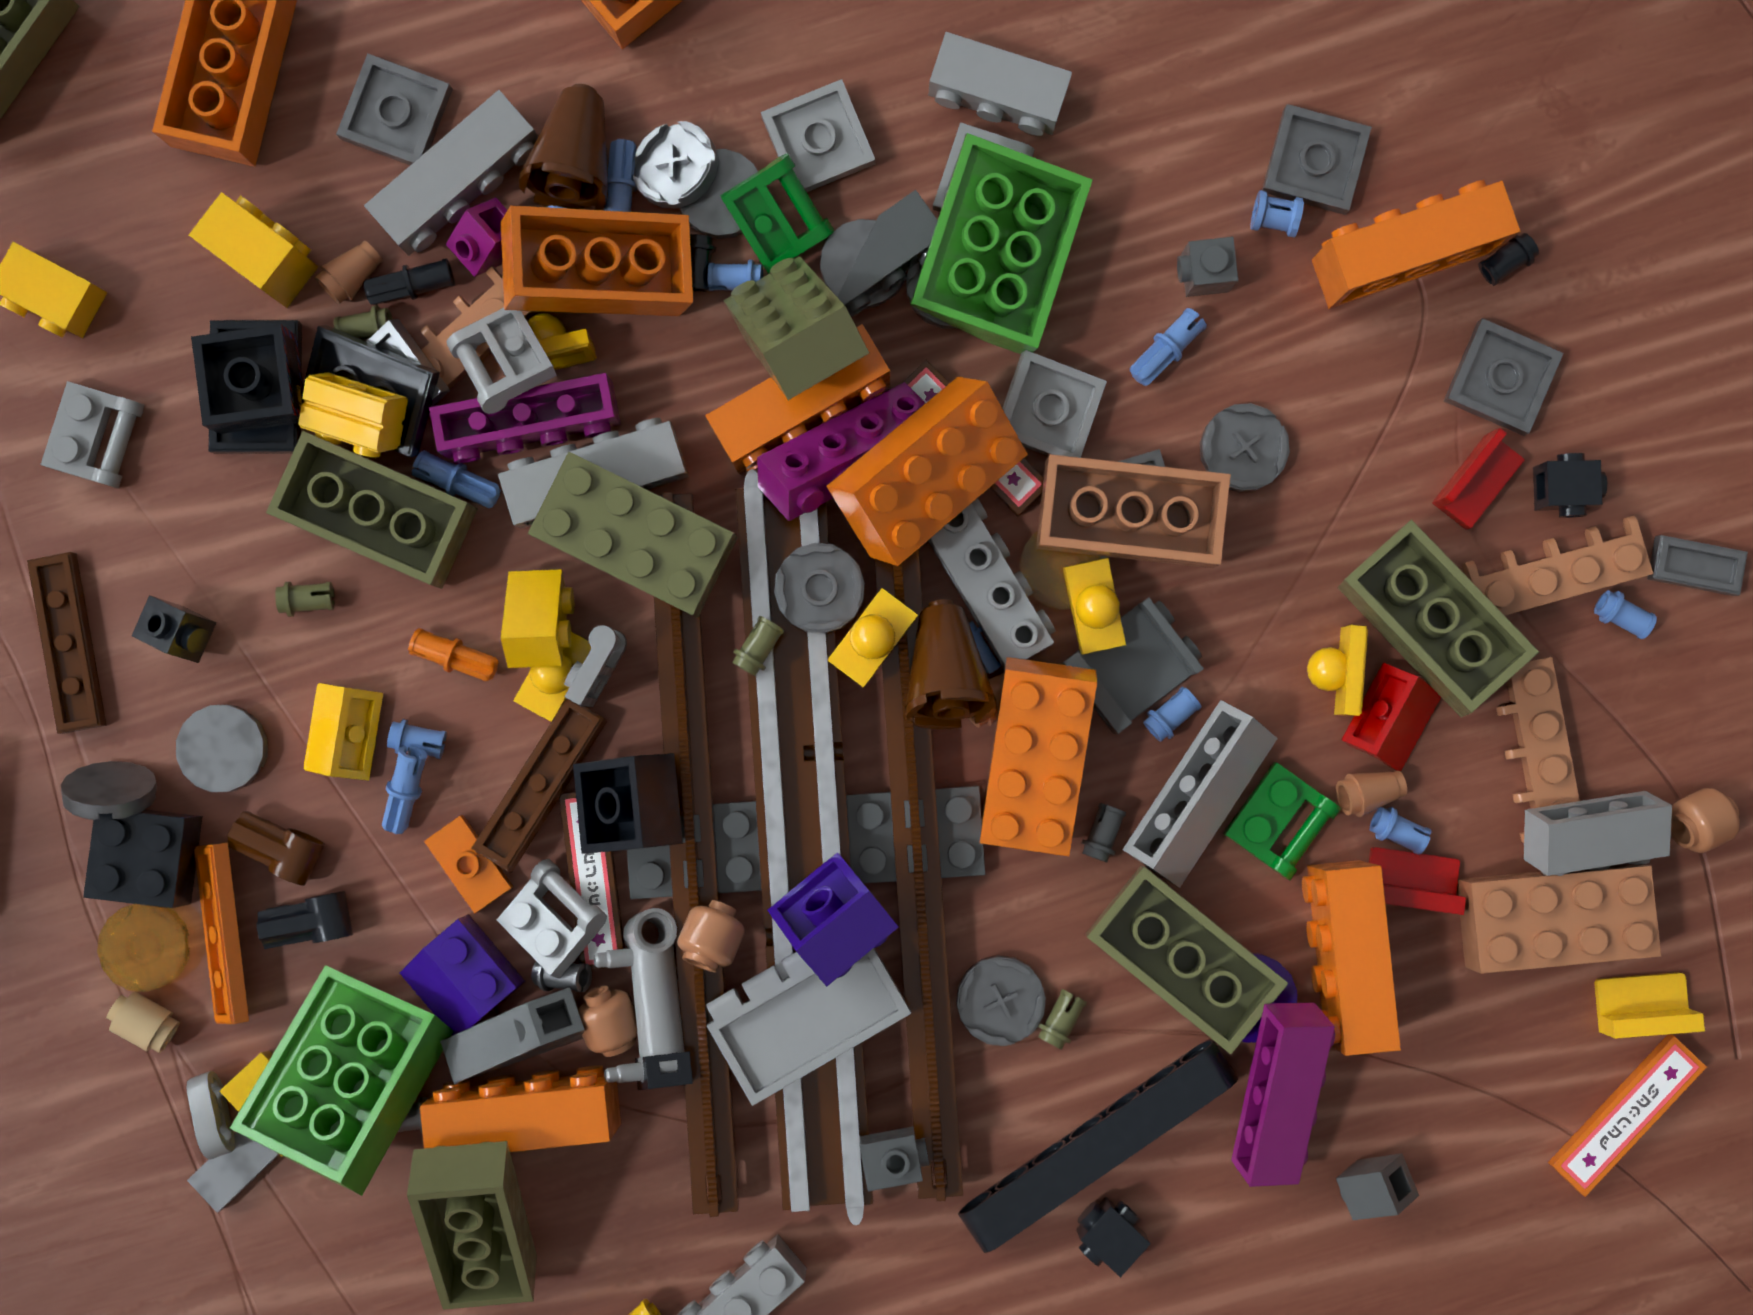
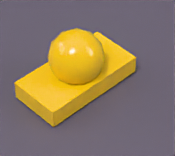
M538 313L528 319L529 326L553 365L554 370L593 361L597 358L594 344L586 328L566 333L563 323L557 317L548 313Z
M1102 558L1063 567L1080 653L1088 654L1126 645L1119 613L1120 602L1115 593L1109 559Z
M881 588L827 661L864 688L917 618L918 614Z
M1349 625L1341 627L1339 649L1332 647L1322 648L1316 651L1309 659L1307 672L1312 684L1324 691L1336 690L1334 715L1360 716L1362 714L1368 637L1367 626Z
M572 631L571 647H564L562 666L530 667L526 679L513 700L552 722L566 700L564 696L569 687L565 686L564 682L568 673L577 661L583 664L591 650L589 641Z

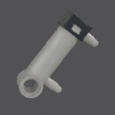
M651 908L634 915L628 920L623 934L625 945L628 948L607 950L604 953H596L594 955V965L597 968L631 966L640 1058H635V1063L620 1064L616 1067L607 1068L604 1071V1077L608 1083L637 1081L638 1090L693 1084L690 1051L684 1052L674 953L677 926L670 913L663 909ZM645 921L652 922L658 928L659 937L655 944L646 942L642 937L641 928Z

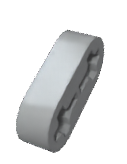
M214 1071L190 1078L186 1086L196 1140L202 1154L208 1160L230 1153L235 1149V1137L233 1130L230 1129L232 1122L227 1099L219 1092L224 1086Z

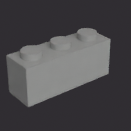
M945 32L929 81L928 96L935 97V102L946 108L959 109L960 106L975 110L980 118L990 122L998 123L1003 119L1019 124L1018 128L1031 135L1042 136L1043 133L1053 135L1072 72Z
M1647 791L1525 809L1524 860L1540 870L1543 875L1563 876L1564 874L1581 870L1609 869L1611 865L1623 863L1643 865L1649 863L1650 859L1670 856L1672 805Z

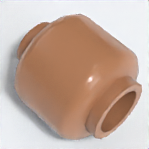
M1703 788L1676 801L1672 805L1671 836L1678 845L1693 852H1708L1734 839L1739 831V809L1736 803L1716 789Z
M711 900L709 907L696 906L692 908L677 941L679 948L684 952L682 959L710 972H717L718 967L731 965L745 934L743 924L734 918L737 910L715 900Z
M600 986L590 990L583 996L585 1002L579 1006L578 1012L585 1030L582 1037L587 1048L595 1053H602L605 1057L615 1056L630 1049L636 1043L637 1025L635 1008L629 994L622 990H609L608 986Z

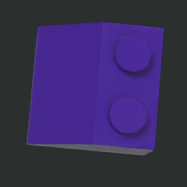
M838 852L767 910L795 951L826 987L837 978L847 974L857 961L873 948L883 944L888 936L899 927Z
M469 914L453 922L425 946L400 972V975L432 1013L454 1031L452 1036L475 1026L526 982Z

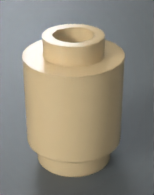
M135 991L128 998L123 995L119 996L106 1017L112 1021L109 1027L110 1032L146 1052L152 1049L161 1053L171 1041L180 1024L178 1020L172 1018L173 1012Z

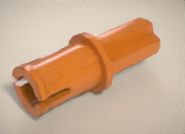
M422 628L416 629L408 647L410 655L443 666L444 671L449 673L457 670L483 681H489L494 678L498 669L499 661L496 657L463 646L461 639L456 638L452 641L425 631Z

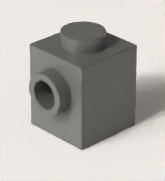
M1233 237L1188 242L1181 256L1177 257L1178 279L1180 283L1185 285L1186 297L1229 293L1238 282Z
M913 1126L860 1136L859 1146L868 1192L923 1181L921 1167L930 1166L925 1138L916 1139Z
M1402 1153L1359 1159L1336 1178L1340 1187L1341 1197L1348 1207L1352 1220L1399 1215L1419 1197Z

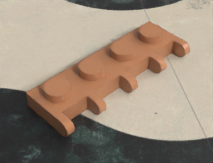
M493 266L486 271V274L494 282V285L471 306L459 295L453 303L462 314L440 334H437L428 324L420 330L430 342L422 349V352L435 370L440 372V377L449 389L468 373L460 359L455 358L451 354L447 346L448 338L456 331L504 308L503 276ZM537 311L521 312L523 313L525 319L528 320ZM486 342L478 345L476 348L481 361L491 353Z
M1635 516L1623 518L1626 536L1603 542L1600 531L1596 526L1586 528L1585 537L1588 546L1560 554L1558 544L1554 538L1543 541L1546 558L1520 566L1517 565L1512 550L1501 552L1504 570L1488 575L1479 576L1477 566L1473 560L1463 563L1464 574L1504 616L1653 574L1639 523Z
M1553 657L1531 660L1507 681L1511 704L1496 707L1497 716L1513 714L1519 748L1504 750L1505 759L1521 757L1527 787L1525 792L1512 794L1514 803L1529 801L1531 809L1580 801ZM1524 832L1520 833L1521 842H1524Z

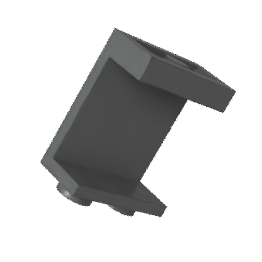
M1147 598L1121 617L1126 645L1088 654H1081L1079 649L1060 663V665L1096 670L1097 688L1093 708L1113 734H1119L1131 725V721L1188 677L1198 674L1204 669L1198 662L1202 657L1199 649L1189 637L1185 636L1181 639L1171 626L1175 619L1161 601H1157L1154 604L1150 598Z

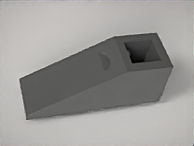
M916 190L878 216L837 297L846 306L851 317L864 310L871 303L868 297L881 288L888 292L900 285L907 278L905 271L919 262L923 267L938 220Z
M569 987L526 1002L440 1042L454 1085L581 1040L585 1030Z

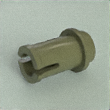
M378 305L371 307V311L343 317L338 316L334 318L333 322L335 329L365 340L371 338L388 320H393L388 308L381 309Z
M289 581L285 582L284 586L276 587L275 599L278 613H286L288 617H294L295 612L334 610L335 601L331 600V598L335 597L332 582L293 586Z
M762 616L758 617L757 623L741 649L735 648L733 652L736 654V657L732 663L755 677L759 670L764 671L766 669L763 663L781 634L785 631Z
M1061 989V994L1045 1025L1040 1023L1038 1026L1042 1029L1038 1038L1061 1050L1065 1043H1071L1072 1040L1068 1037L1084 1006L1086 1007L1087 1005L1086 1001L1075 997L1069 1011L1066 1013L1065 1010L1073 994Z

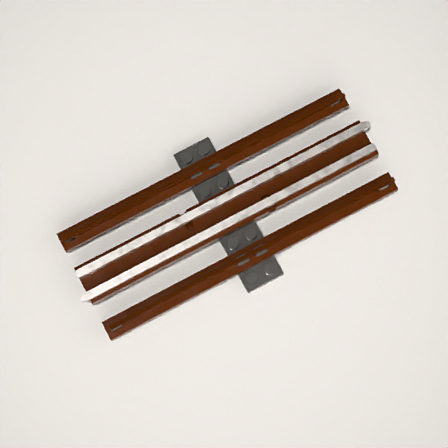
M750 469L745 476L744 488L735 489L745 641L757 623L759 616L770 620L785 630L763 663L766 669L764 671L759 670L756 677L747 672L756 801L713 804L701 613L697 618L654 597L663 753H674L683 844L627 850L630 899L673 896L674 920L677 926L675 942L684 1052L690 1051L693 1084L685 1085L693 1215L709 1213L710 1217H717L723 1212H738L739 1197L730 1066L707 1028V1024L712 1022L713 1018L706 1004L725 994L724 967H718L717 972H710L682 959L684 952L678 946V937L692 908L696 906L709 907L711 900L719 901V893L762 890L767 969L774 965L783 980L786 979L789 975L781 961L796 951L767 910L837 852L863 883L897 881L904 998L911 1010V1014L906 1016L913 1127L916 1139L925 1138L930 1166L921 1167L923 1181L917 1182L918 1199L936 1198L937 1201H946V1197L963 1196L941 878L985 875L983 844L980 843L982 821L979 786L935 789L931 729L914 725V717L907 720L905 714L919 615L923 610L919 549L899 566L875 559L877 593L883 588L918 614L917 618L882 663L890 792L846 795L838 668L827 661L836 649L835 631L825 634L812 633L792 625L780 611L774 594L776 574L784 560L793 551L812 543L829 544L827 504L825 502L813 512L804 513L788 521L758 488V473ZM663 493V495H658L694 513L692 493ZM863 1042L775 1093L783 1210H791V1212L809 1211L810 1206L846 1204L850 1222L853 1225H859L863 1218L864 1205L873 1204V1191L868 1192L859 1146L860 1136L869 1135ZM932 1160H934L935 1185H933ZM943 1160H945L946 1182H947V1184H945V1181H944V1166H943ZM717 1175H720L721 1200L718 1197Z

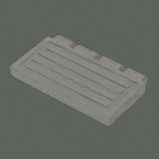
M875 948L857 961L847 974L837 978L827 987L800 955L795 952L781 961L789 975L786 979L783 980L776 967L773 965L742 983L749 998L748 1001L743 1003L738 992L733 988L706 1004L713 1018V1021L707 1024V1028L752 1106L911 1014V1010Z

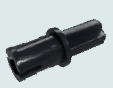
M447 258L413 268L403 265L401 271L364 281L365 295L371 305L409 296L412 300H415L420 293L447 286H455L453 272Z

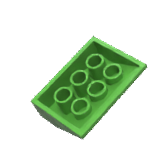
M967 133L910 305L987 343L1021 354L1025 350L1030 352L1037 350L1093 179Z
M325 965L230 1126V1129L362 1196L443 1051L440 1041L451 1037L454 1031L436 1015Z

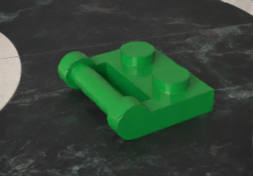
M789 153L776 158L765 168L720 195L768 274L776 263L787 258H795L834 232V228L828 218L823 219L795 174L793 170L795 163ZM777 179L808 228L798 236L767 185Z
M1273 762L1223 834L1290 881L1298 871L1295 868L1296 864L1329 818L1334 820L1342 808L1282 765ZM1306 801L1314 807V810L1279 857L1270 848L1302 803Z

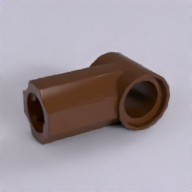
M242 811L227 835L229 848L269 866V872L275 876L301 886L306 885L325 845L322 841L307 833L292 828L286 830L249 811Z

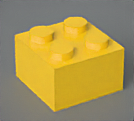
M221 192L189 233L191 238L286 308H288L318 268L307 257L311 252L310 248L279 223H275L268 218L260 209L241 195L234 202Z

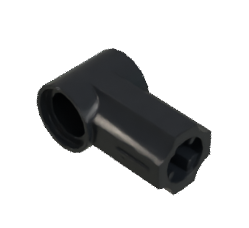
M345 891L305 899L304 903L288 904L258 912L256 926L259 940L262 942L264 949L310 940L313 943H319L353 935Z

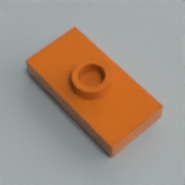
M460 815L424 842L473 913L476 914L512 889L513 885L499 865L471 849L478 835L464 815Z

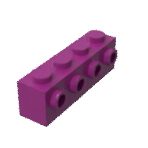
M606 373L536 386L508 400L502 410L492 414L485 413L482 410L477 398L429 407L437 452L448 459L453 458L454 463L477 461L481 459L480 453L497 450L498 455L518 453L524 451L523 444L541 441V446L559 445L568 442V435L583 432L586 438H593L610 432L611 427L621 425L614 385Z
M903 382L757 457L758 488L788 521L804 513L813 512L821 504L833 498L826 487L830 482L921 408L925 402Z
M1315 1003L1264 1004L1231 1159L1249 1187L1299 1184L1303 1165L1307 1163V1147L1312 1127L1316 1124L1317 1120L1316 1107L1319 1094L1326 1081V1063L1329 1050L1335 1041V1026Z

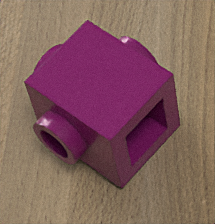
M496 197L467 209L446 243V246L474 277L485 273L491 266L496 268L502 265L501 220L506 214L507 209Z

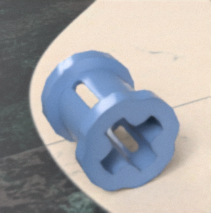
M1259 190L1252 211L1250 229L1258 231L1260 227L1285 231L1288 237L1295 238L1303 214V198L1296 197L1294 201L1269 197L1266 191Z

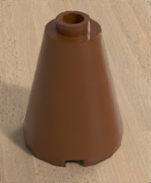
M574 84L572 87H567L561 91L520 172L518 180L520 190L525 194L527 187L535 193L533 201L543 207L559 206L567 209H583L584 207L595 206L594 210H601L606 205L608 178L605 107L603 98L589 85Z
M940 599L932 601L919 615L905 706L906 718L909 720L911 717H914V725L929 729L962 728L961 719L975 717V724L984 722L993 717L997 711L996 698L965 611L961 606L955 605L952 600Z

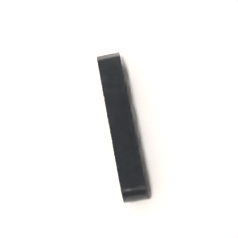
M1210 1039L1197 1045L976 1196L959 1211V1217L984 1253L995 1250L1226 1092L1237 1082V1074L1213 1040Z

